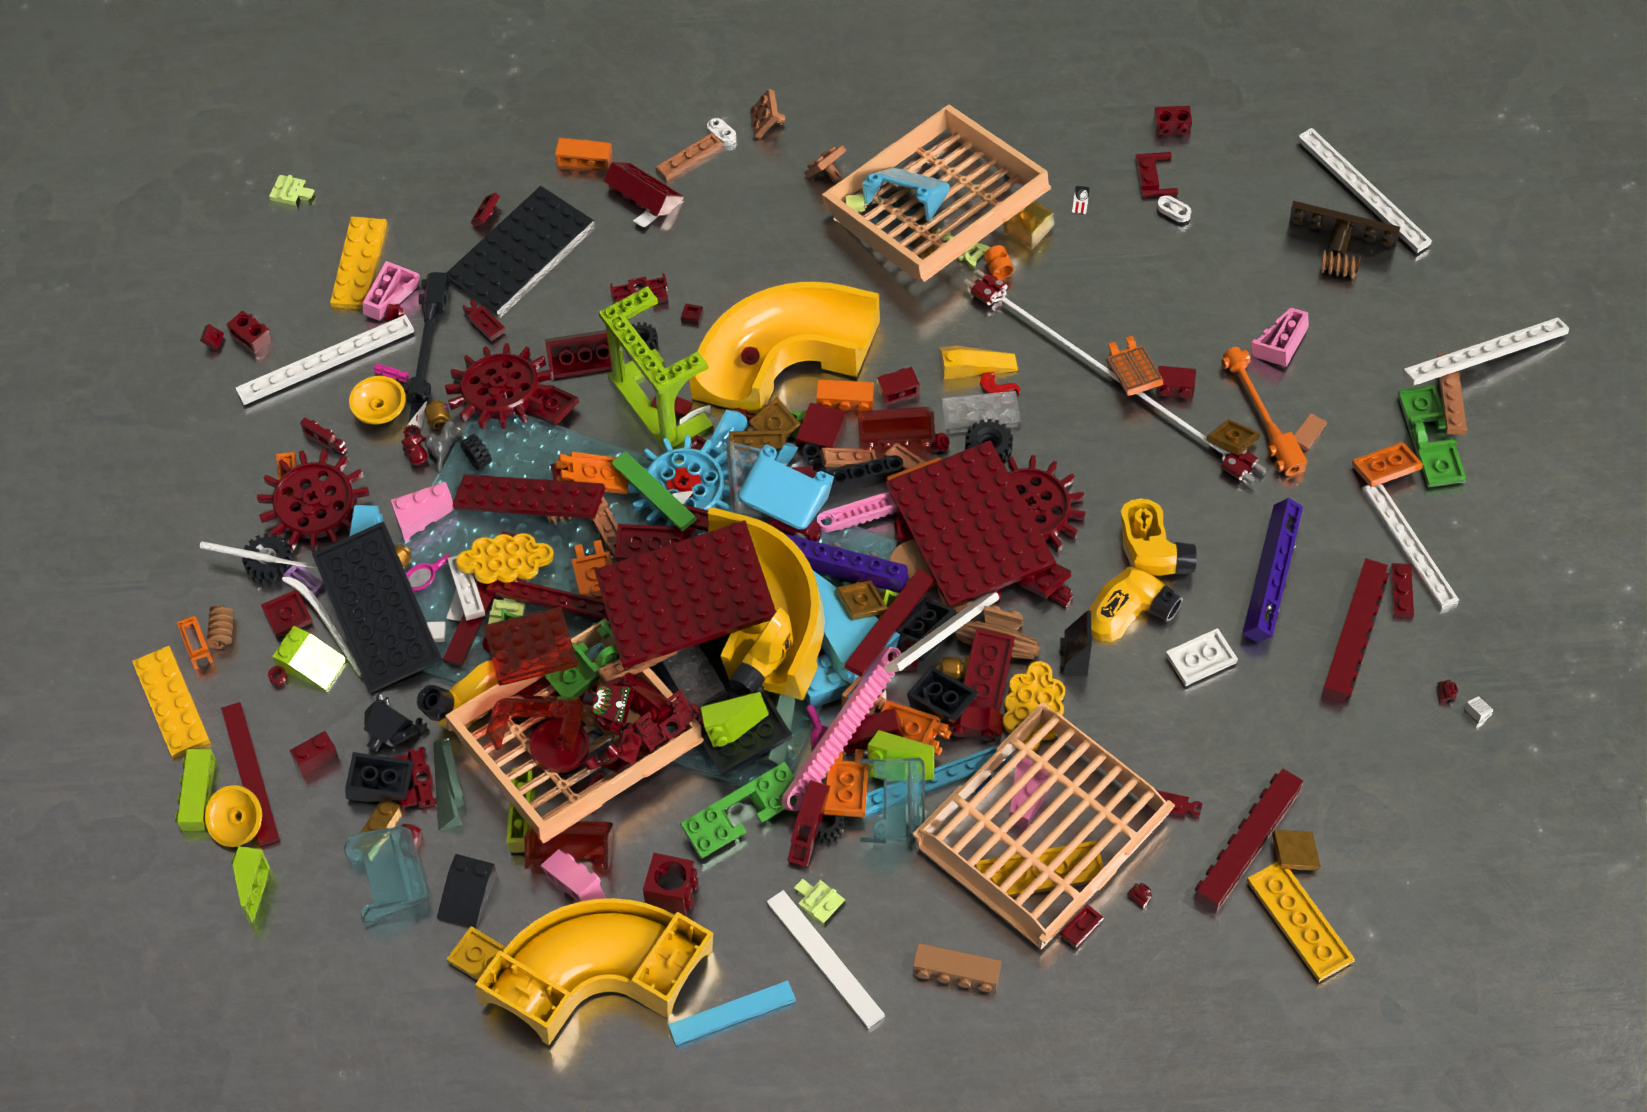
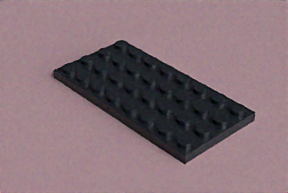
M539 186L446 272L448 273L449 282L496 315H499L595 225L594 220L544 187Z
M384 521L312 553L369 693H373L443 660Z
M730 634L679 650L677 654L656 664L673 694L681 689L689 702L688 705L693 702L700 710L703 706L742 697L729 687V677L721 659L722 651ZM765 690L762 691L761 695L769 715L734 742L727 743V745L721 747H713L702 724L701 737L704 739L702 744L721 777L728 775L793 738L792 733Z

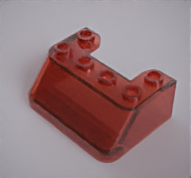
M931 407L855 412L858 445L863 450H874V446H878V444H881V447H890L892 443H900L901 446L911 445V442L916 441L920 446H931V442H936L934 411Z

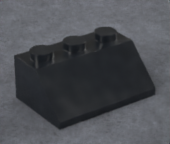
M924 598L897 630V633L900 634L898 645L906 651L956 615V609ZM952 634L917 659L924 661Z

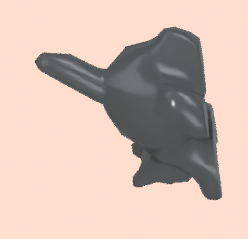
M453 420L448 421L443 426L439 435L431 433L425 440L428 454L437 459V473H441L444 457L448 454L452 444L463 440L461 429L453 427Z

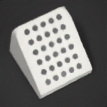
M1479 696L1468 701L1464 708L1478 723L1493 712V709Z

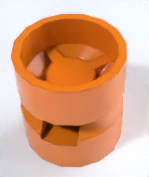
M993 246L984 253L983 258L989 267L990 273L998 279H1005L1014 272V266L1004 246Z

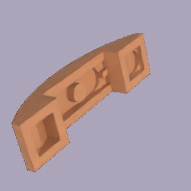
M603 496L596 517L592 521L608 550L615 558L618 525Z

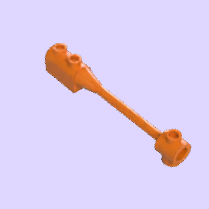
M1239 347L1228 349L1221 359L1224 369L1229 368L1232 373L1239 374L1266 425L1270 446L1267 447L1270 457L1276 456L1278 461L1275 462L1278 472L1284 471L1286 476L1305 472L1307 459L1292 431L1283 434L1276 424L1272 422L1245 371V368L1251 361L1248 351L1246 349L1241 350Z

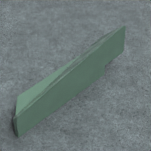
M768 691L769 698L791 732L795 698ZM789 741L756 758L755 762L772 767H777L783 762L786 763Z
M449 737L436 740L433 743L438 830L440 831L460 826L461 820L457 807L465 806Z

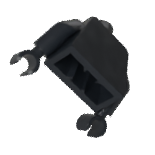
M378 694L376 701L364 713V730L372 735L366 746L376 752L382 742L393 746L410 738L417 732H425L427 730V723L420 725L423 719L419 717L416 719L415 725L412 724V720L389 707L388 697L383 700L382 694Z

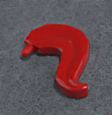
M987 372L980 379V385L988 395L1002 396L1012 391L1020 394V387L1015 383L998 385L993 377L995 372L991 374Z

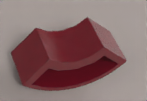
M969 706L955 723L946 721L945 724L949 726L947 730L951 731L955 737L991 741L993 738L1002 736L1004 715L992 707L976 708Z

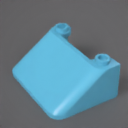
M889 168L870 174L862 183L866 204L871 202L884 181L917 190V200L924 203L926 221H931L950 191V186L945 181L898 168Z
M726 410L710 439L712 448L708 455L714 459L727 451L729 460L720 465L722 471L737 468L738 477L732 479L743 485L760 451H729V431H745L748 423L747 418L742 413ZM791 443L784 444L781 451L777 452L775 461L786 466L794 457L798 447Z
M765 444L742 485L738 498L742 503L791 527L805 529L828 499L834 476L819 471L812 479L775 461L777 456L776 449Z

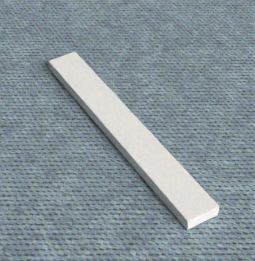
M1379 484L1374 487L1366 485L1362 487L1363 494L1440 610L1458 604V597L1383 485Z
M997 592L983 595L885 665L886 672L901 671L981 613L984 610V606L989 607L999 599Z
M782 890L767 901L769 908L866 1028L869 1029L883 1019L885 1014L786 892Z

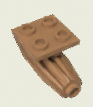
M995 605L984 606L985 622L968 621L957 632L956 639L970 646L973 645L976 628L1015 636L1011 658L1033 660L1034 656L1038 657L1041 645H1038V640L1017 631L1019 628H1023V616L1019 612L1009 610V612L1002 611L1000 607Z

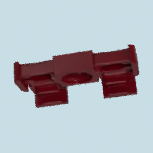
M662 273L661 278L647 280L646 277L628 280L626 285L613 287L612 283L610 284L612 299L616 302L636 293L637 290L634 289V286L638 284L643 285L644 288L648 286L657 297L658 304L668 302V295L666 293L668 286L664 273Z
M681 689L665 700L668 705L671 704L674 708L673 713L676 714L658 725L657 723L654 724L650 719L652 716L649 711L634 722V725L643 736V744H646L647 749L651 753L654 752L653 748L666 739L670 741L686 729L685 725L692 720L702 717V713L693 702L688 705L689 702ZM667 723H676L677 731L675 733L668 732L666 729Z
M419 747L417 751H414V748L409 749L408 757L407 754L392 757L414 761L411 773L414 788L408 791L405 802L400 800L402 811L405 810V807L417 805V803L419 808L436 805V798H433L431 791L433 781L430 767L425 764L424 754H426L425 747ZM419 774H426L428 778L425 781H419L416 777Z

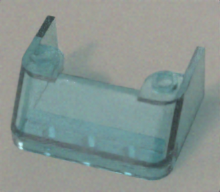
M921 758L860 759V763L873 764V771L877 778H884V819L876 821L873 826L872 837L860 838V842L888 844L916 841L912 834L925 821V765Z

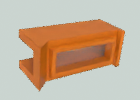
M196 616L187 617L177 622L194 669H198L196 660L206 656L209 663H213Z

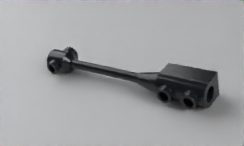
M431 272L427 275V279H422L421 289L424 290V294H419V305H422L424 329L415 377L410 378L408 384H403L406 398L411 402L420 403L425 400V397L430 398L431 383H427L423 378L431 326L437 313H445L450 286L448 273Z

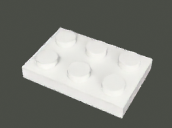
M1218 628L1166 651L1167 659L1185 686L1234 665L1238 661V658Z

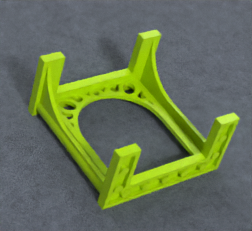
M647 286L599 311V317L606 325L612 372L608 373V379L665 453L666 451L663 446V439L665 438L669 440L674 450L684 446L686 435H690L692 441L696 435L701 437L714 429V425L704 412L676 427L674 409L676 396L686 381L709 368L708 363L698 351L664 368L665 361L657 350H650L633 328L628 319L658 304L657 297ZM623 349L632 359L627 364L624 363ZM644 376L654 388L657 409L651 407V401L636 383L637 380Z

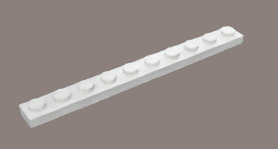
M1313 128L1298 136V141L1384 223L1400 226L1399 237L1416 253L1431 245L1432 240Z
M406 315L240 385L236 387V391L243 405H246L414 332L413 326Z
M1557 317L1405 368L1403 376L1414 386L1568 334L1569 327Z

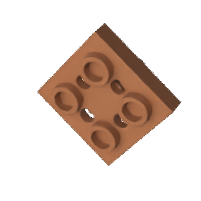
M768 89L750 109L753 133L756 138L760 139L773 123L779 125L784 123L785 115L778 113L774 90Z
M843 145L838 148L832 147L821 154L820 158L807 165L809 169L804 174L807 178H810L818 172L825 170L832 182H835L842 177V174H840L833 162L847 150Z

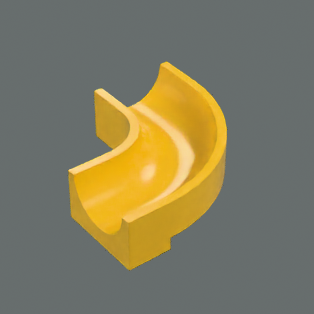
M796 282L771 287L746 297L723 313L712 325L701 342L698 352L708 363L709 369L689 379L691 398L733 410L742 408L746 409L749 413L758 414L768 404L774 390L776 376L784 368L794 363L819 361L821 362L822 369L857 377L880 323L879 294L834 283ZM752 346L758 349L760 357L757 363L748 365L742 361L741 352L745 347Z
M710 507L707 513L709 520L708 532L744 520L746 521L775 610L777 611L781 607L790 618L793 643L788 649L783 663L777 670L765 678L762 684L765 687L764 690L803 700L818 668L816 660L821 649L825 625L824 607L810 563L799 547L775 527L755 518ZM769 621L730 634L721 654L729 680Z
M615 898L594 899L570 904L535 920L523 929L507 945L503 952L498 951L475 984L477 1000L483 1006H486L487 1003H492L514 1013L528 1023L539 1034L542 1042L547 1045L551 1044L575 1007L584 999L597 993L617 992L627 995L668 1019L672 1013L675 1000L689 974L704 956L708 958L712 953L713 932L679 912L673 915L664 909L633 900Z

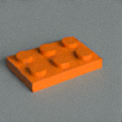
M1400 442L1353 459L1352 466L1370 487H1374L1422 469V462L1404 442Z

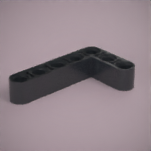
M808 443L803 447L804 466H813V471L819 470L834 476L829 497L886 483L888 476L903 471V459L900 456L892 455L827 472L826 467L823 466L818 445Z

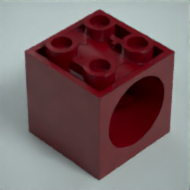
M653 853L643 887L645 903L671 913L679 912L686 916L687 910L692 908V892L697 890L699 878H696L698 870L695 869L694 861ZM668 879H679L684 882L680 888L675 890H664L659 887Z

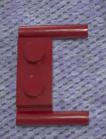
M1171 152L1135 155L1142 197L1178 195V188L1159 189L1155 160L1172 159Z

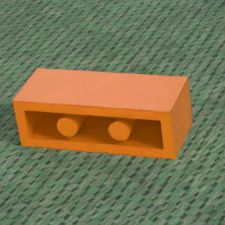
M559 138L555 152L557 166L607 171L609 170L613 155L611 143Z
M818 380L817 404L833 409L837 408L842 411L873 412V382Z

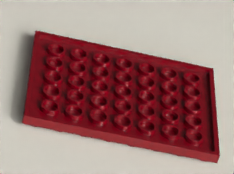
M991 440L886 481V487L931 575L935 578V582L948 607H956L1056 566V561Z
M745 520L594 569L623 668L770 621L776 613Z

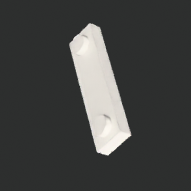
M457 556L447 558L466 621L485 616L473 573L465 574L458 570L456 566Z

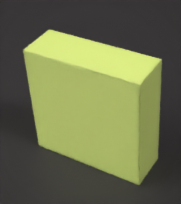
M864 194L846 196V204L856 212L865 211Z

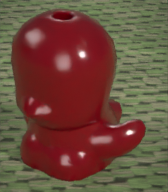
M412 434L401 441L402 449L407 454L409 462L419 466L425 463L428 457L426 450L421 445V442H425L426 438Z

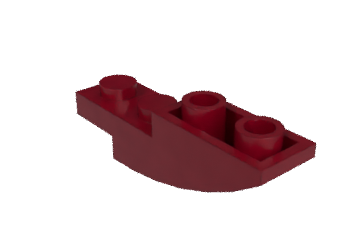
M810 780L794 826L787 861L806 867L809 865L830 785Z

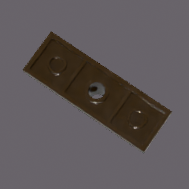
M1293 201L1291 207L1290 221H1293V223L1297 225H1310L1314 229L1322 228L1333 231L1327 251L1328 253L1333 251V256H1336L1338 252L1340 257L1346 254L1351 236L1363 238L1367 242H1379L1387 247H1396L1400 226Z

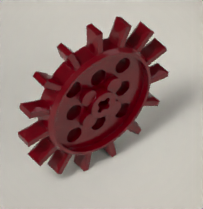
M505 343L503 353L491 355L488 347H483L484 357L476 362L468 355L464 356L465 364L469 368L465 372L451 369L450 371L452 379L459 380L460 384L445 385L447 395L461 394V396L448 400L450 410L466 406L459 413L462 422L476 414L480 416L478 419L480 429H484L489 418L498 419L501 428L506 429V417L517 414L519 419L525 423L527 418L524 410L529 406L540 411L544 410L543 401L536 397L537 395L553 396L552 385H542L539 383L554 380L552 369L537 372V370L546 365L543 355L529 362L527 360L531 356L529 347L526 346L518 356L511 354L509 343Z
M322 449L319 462L310 463L307 462V456L304 451H299L301 465L292 469L285 461L279 460L281 470L285 473L280 480L268 475L264 476L265 483L275 488L273 495L257 494L259 503L273 505V510L259 515L261 522L264 523L277 518L280 524L270 531V535L276 534L279 537L285 530L291 533L292 536L288 542L291 550L295 549L300 537L310 539L309 544L312 553L317 552V538L329 536L332 544L338 542L335 534L336 531L342 527L349 532L351 530L352 523L348 520L354 512L355 498L370 496L368 487L352 489L351 484L363 477L362 471L358 469L346 476L342 472L348 464V459L344 455L335 466L326 464L328 460L326 449ZM322 476L328 477L324 481L319 480V478ZM304 484H310V487L306 489L301 488ZM329 491H336L334 495H327ZM287 492H293L289 497L284 496ZM337 506H344L342 510H335ZM294 507H301L297 512L292 511ZM320 514H326L322 519L317 518ZM302 522H308L307 526H300Z
M1031 455L1028 463L1029 468L1018 469L1013 456L1009 457L1008 467L1011 472L1008 474L1017 490L1023 491V494H1020L1042 537L1045 542L1050 541L1058 552L1061 551L1062 543L1057 535L1063 531L1075 539L1078 534L1077 529L1067 524L1068 518L1084 521L1085 511L1071 509V503L1083 501L1084 492L1068 494L1065 487L1073 483L1075 476L1070 474L1061 481L1053 476L1056 471V461L1049 465L1047 471L1035 468L1036 456ZM1031 482H1037V483H1039L1040 485H1039V486H1033V485L1031 484ZM1046 496L1049 497L1050 500L1046 501L1043 500L1041 497ZM1052 511H1058L1060 515H1054ZM1041 519L1045 523L1040 524L1037 523L1035 520Z

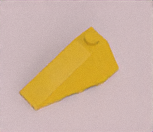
M958 345L939 347L944 380L980 376L987 372L998 374L1018 371L1015 354Z

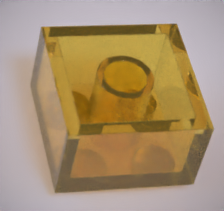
M1033 201L1003 223L1004 233L1033 249L1054 226V212Z

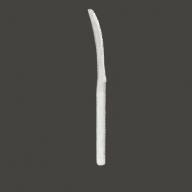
M204 541L200 543V549L265 562L318 569L316 564L285 560L269 554Z
M282 577V581L295 588L309 601L356 671L358 677L363 678L352 651L330 619L329 611L321 605L314 594L303 583L290 577Z

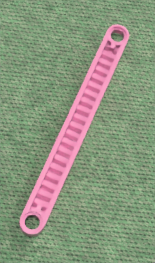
M888 491L824 511L817 516V523L820 524V531L824 533L839 529L842 531L845 527L850 528L852 525L864 524L867 520L871 522L874 518L877 520L880 516L893 515L894 512L898 513L899 510ZM829 519L832 523L830 525H823L821 521Z
M885 647L877 656L783 794L782 805L786 810H800L810 780L822 783L821 779L826 777L825 773L830 771L829 767L835 764L834 760L839 758L838 754L843 752V747L848 744L847 741L852 738L851 735L857 731L856 727L861 725L860 722L865 719V714L870 712L869 708L874 706L873 702L878 700L877 696L883 693L882 689L887 687L886 683L890 682V677L895 675L894 672L887 673L884 666L889 663V652L894 654V659L901 654L898 648ZM795 795L796 804L791 806L790 798Z

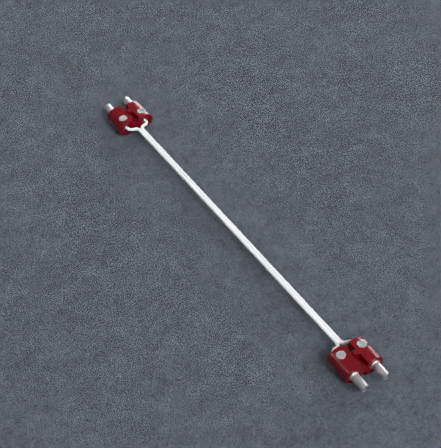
M979 269L976 270L975 275L982 279V281L979 280L974 284L967 278L964 280L963 284L971 289V294L985 304L990 305L993 302L1003 301L1119 382L1115 373L1005 298L1008 285L991 273L986 275ZM1137 393L1142 399L1222 453L1223 463L1221 468L1239 481L1245 479L1253 485L1256 479L1248 474L1255 468L1263 475L1267 472V469L1258 463L1259 458L1247 450L1243 451L1240 455L1230 454L1232 452L1206 441V436L1144 393Z

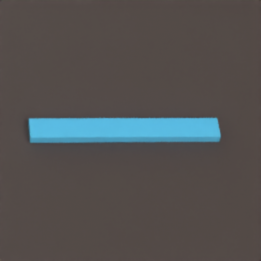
M999 745L934 768L933 780L898 781L868 792L865 816L971 778L997 752ZM1009 755L997 768L1004 766L1012 758L1011 755Z

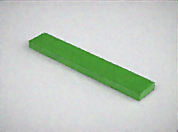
M626 451L611 462L612 466L681 532L697 520L680 501Z

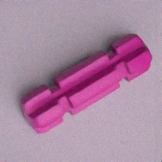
M379 363L374 366L373 372L377 375L382 374V376L390 377L394 380L398 379V381L406 383L409 379L408 372H400L398 369L389 366L384 367V365Z

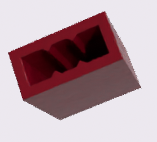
M810 403L796 437L798 449L803 450V447L808 443H815L820 450L822 448H836L846 424V412L837 408L825 407L822 404Z

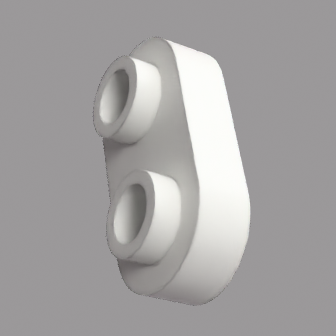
M713 118L708 121V133H713L724 146H731L736 142V132L722 119Z
M1171 196L1159 198L1157 205L1159 212L1178 222H1186L1190 219L1191 208Z

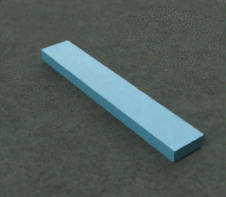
M785 981L668 1024L677 1046L796 1002L789 982Z

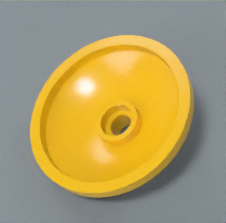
M373 376L362 380L353 388L349 397V406L353 415L360 421L368 424H382L391 421L401 413L406 402L405 392L401 384L386 376Z
M238 785L225 786L216 791L208 801L205 810L206 827L211 837L223 846L238 847L247 844L256 836L261 826L262 810L259 800L253 792L245 787Z

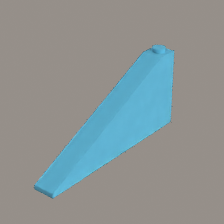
M813 571L824 607L825 625L821 646L829 657L836 673L843 680L852 684L859 676L845 669V663L879 619L872 616L851 621L835 594L836 587ZM896 632L885 647H896L900 634Z

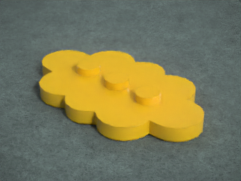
M525 533L517 534L514 537L501 534L493 539L481 537L472 543L471 550L458 554L456 566L460 572L465 574L474 573L476 580L481 583L489 584L496 580L509 583L517 577L525 580L534 578L538 574L539 567L546 566L553 561L554 551L550 545L536 543L531 535Z
M1035 661L1028 666L1026 674H1016L1010 679L1008 686L1010 694L1004 700V708L1007 712L1003 717V727L1006 732L1011 734L1042 702L1048 705L1049 709L1063 716L1064 706L1061 701L1065 696V686L1061 681L1052 678V669L1047 663ZM1041 723L1023 743L1026 744L1045 724ZM1050 730L1032 750L1034 752L1037 751L1041 746L1042 740L1054 739L1058 734Z

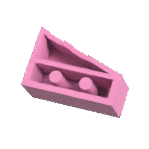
M386 261L363 301V315L378 321L382 320L389 304H400L419 287L420 274Z
M1289 308L1275 321L1271 328L1265 329L1263 335L1251 342L1252 357L1286 367L1309 327L1308 312Z
M446 482L391 500L393 511L405 542L410 540V537L418 531L422 532L425 530V526L431 522L438 521L454 510L452 497Z
M1024 757L1016 765L1014 784L1035 762ZM1040 769L1012 797L1009 817L1039 788L1050 774ZM1049 789L1014 825L1025 830L1031 825Z
M558 849L541 864L546 877L563 894L567 893L575 899L573 903L594 899H607L600 885V878L594 872L589 873L582 863H576L569 853L565 854Z

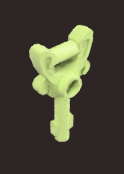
M949 232L940 240H942L943 242L946 240L948 242L953 238V236H951V233ZM977 242L957 257L959 261L965 260L971 269H976V261L982 255L984 256V253L990 247ZM976 251L972 256H969L971 252Z

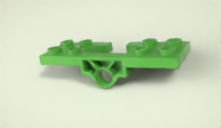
M1430 385L1399 390L1398 398L1418 459L1422 462V471L1428 488L1465 482L1466 475L1456 448L1457 440L1449 438L1443 441L1428 443V436L1425 433V422L1435 421L1438 429L1446 428L1443 407L1436 386Z
M602 620L600 622L602 626L597 631L604 640L609 636L614 639L609 620L606 623ZM584 642L579 645L574 643L572 645L574 649L543 675L562 698L570 704L600 679L598 669L620 659L616 644L609 645L610 647L603 649L592 663L586 656L591 651Z
M785 762L680 823L700 859L705 858L746 833L741 823L734 827L724 812L737 802L743 801L750 796L759 810L756 817L761 824L785 810L782 805V797L795 778ZM795 795L790 798L791 806L796 803Z

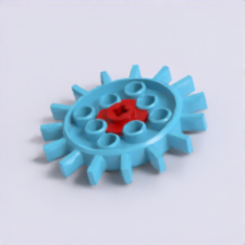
M690 435L685 436L684 448L674 450L667 438L663 439V446L666 452L659 457L649 449L644 450L646 459L651 462L648 469H644L671 494L693 491L684 505H692L704 510H709L710 507L731 512V506L721 500L723 495L738 496L739 487L725 486L724 480L738 477V469L721 470L720 465L729 460L727 451L713 459L708 455L712 448L711 440L708 439L701 450L691 449ZM677 460H682V461H683V462L680 463V464L675 463V461H677ZM699 469L697 472H691L690 470ZM666 474H672L671 477H664ZM709 477L715 478V479L712 480V481H707V480H706V479L709 478ZM628 484L629 493H640L632 484ZM698 491L704 492L702 495L695 494ZM646 497L633 503L635 512L648 506L653 510L646 518L647 525H653L659 517L666 519L665 515ZM670 520L666 524V526H675Z

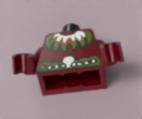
M628 672L622 677L606 681L604 685H598L596 694L585 693L583 704L592 706L591 713L595 715L596 722L604 730L619 736L622 735L619 729L626 726L635 692L630 686L635 687L637 683L632 682L633 678L637 677L636 674Z
M626 723L625 728L620 731L622 735L615 734L612 737L609 747L604 750L605 755L598 757L597 761L594 756L584 761L587 769H596L601 765L619 774L633 766L642 741V737L636 734V726L633 723Z

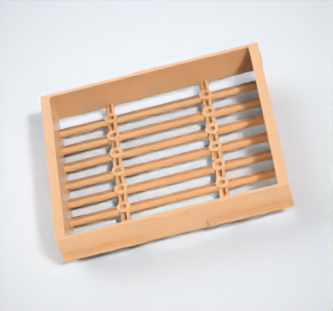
M948 104L823 193L824 204L822 208L826 211L829 210L843 227L911 277L925 282L1001 224L1008 221L1050 190L1051 186L1048 184L1047 170ZM947 129L953 134L931 151H925L921 148ZM955 141L962 144L945 158H935L937 154ZM970 149L974 152V154L956 167L950 168L947 166L948 163L966 150ZM914 152L919 154L921 158L904 170L914 172L929 161L934 166L921 175L930 177L937 171L942 170L946 174L938 180L947 182L953 178L958 182L950 188L944 201L963 187L970 190L924 225H918L915 222L925 215V206L912 216L903 214L919 202L916 196L899 208L892 206L894 202L910 192L911 188L903 187L888 199L879 197L896 185L886 182L879 188L871 202L877 203L878 206L864 216L844 203L846 202V196L856 195L860 191L863 193L862 183L868 175L893 168ZM980 157L987 161L967 176L958 174ZM994 166L999 169L979 185L971 183L972 180L990 167ZM1005 174L1011 178L992 193H985L983 191ZM1016 183L1023 186L1004 201L998 202L996 200L997 197ZM977 195L982 198L980 202L936 234L928 232L929 229ZM990 204L994 207L948 242L943 243L940 240L986 205ZM883 210L891 213L876 225L869 221ZM896 218L902 221L900 225L887 234L881 230ZM908 227L914 230L913 233L900 242L893 239ZM920 236L927 239L913 251L906 248L907 245ZM933 244L938 247L936 251L922 260L918 257L919 254Z
M600 622L541 658L535 659L517 670L513 675L445 715V727L449 731L454 730L465 749L534 832L538 834V838L543 844L600 808L609 799L642 778L655 773L704 741L701 737V725L694 719L685 725L686 729L670 741L666 739L661 742L652 754L639 750L633 766L619 774L615 772L608 774L578 794H574L569 787L601 768V765L592 770H588L586 767L567 780H562L557 773L544 770V773L518 789L513 785L512 780L537 765L532 758L506 775L499 768L526 750L531 755V738H527L522 732L568 703L562 698L519 725L515 724L511 718L555 692L556 689L552 684L509 711H504L499 706V703L544 677V673L574 649L572 646L574 643L579 645L584 642L588 648L601 641L605 648L616 644L611 636L604 640L597 629L602 626ZM650 668L637 673V677L633 678L644 679L666 698L673 695ZM601 678L598 679L594 684H592L578 697L582 696L586 692L593 693L594 691L592 689L598 685V682L601 680ZM584 706L563 719L575 721L582 716L581 709ZM492 708L498 717L470 733L464 725ZM503 723L510 730L484 747L477 742L478 738ZM675 723L673 728L677 731L678 728L677 724ZM588 725L583 726L587 733L596 728ZM604 734L589 744V753L610 741L613 735ZM514 737L519 740L521 745L495 761L488 755L489 752ZM551 778L557 786L530 803L524 798V794ZM561 792L569 799L542 817L534 810Z
M1042 702L997 747V752L963 786L960 785L912 835L916 838V847L1038 948L1042 949L1089 898L1110 880L1121 864L1169 815L1175 804L1169 800L1166 802L1153 786L1058 712L1049 709V706ZM1041 723H1044L1045 725L1026 744H1024L1023 741ZM1050 730H1053L1060 737L1040 757L1032 749ZM1068 742L1075 750L1055 769L1047 761ZM1016 748L1019 750L969 802L965 801ZM1083 754L1091 762L1071 781L1063 774ZM1024 757H1028L1035 762L984 815L975 809ZM1097 767H1100L1107 775L1087 794L1079 786ZM1040 769L1050 774L1000 828L990 821ZM1115 779L1123 787L1105 806H1102L1095 798ZM1059 781L1066 787L1016 840L1006 834L1055 782ZM1129 792H1132L1139 800L1121 819L1117 818L1111 811ZM1071 794H1075L1082 800L1032 853L1022 847ZM1147 804L1156 813L1136 833L1126 824ZM960 806L962 809L936 836L933 835L939 826ZM1087 807H1091L1098 812L1048 866L1038 860L1043 852ZM967 815H971L977 820V823L950 848L943 840ZM1103 819H1107L1114 826L1064 879L1054 872ZM982 828H987L993 835L966 861L958 853ZM1119 832H1123L1131 838L1080 893L1070 885ZM1002 840L1009 846L1008 849L982 874L974 867L975 864L998 841ZM1014 853H1018L1025 860L999 887L989 880ZM1030 866H1034L1041 873L1015 900L1005 893ZM1046 879H1050L1057 886L1031 913L1021 906ZM1062 892H1066L1074 900L1044 929L1037 921V918Z

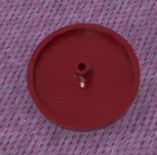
M561 718L546 721L538 726L531 736V756L539 767L549 772L564 773L574 770L588 756V734L580 724L569 719Z

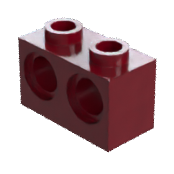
M1190 106L1155 107L1153 117L1155 135L1191 133L1192 116Z
M243 310L227 323L230 335L255 354L271 341L269 328L265 324L257 322L252 314L248 315Z

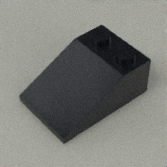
M1086 611L1066 628L1064 638H1060V650H1064V655H1060V667H1064L1065 675H1088L1092 647L1091 611Z
M933 666L924 673L907 693L911 708L938 716L940 720L953 723L957 721L979 695L976 690Z
M353 752L345 786L346 799L364 802L405 800L414 761Z
M455 854L448 871L437 919L469 928L472 926L477 929L497 877L495 864Z

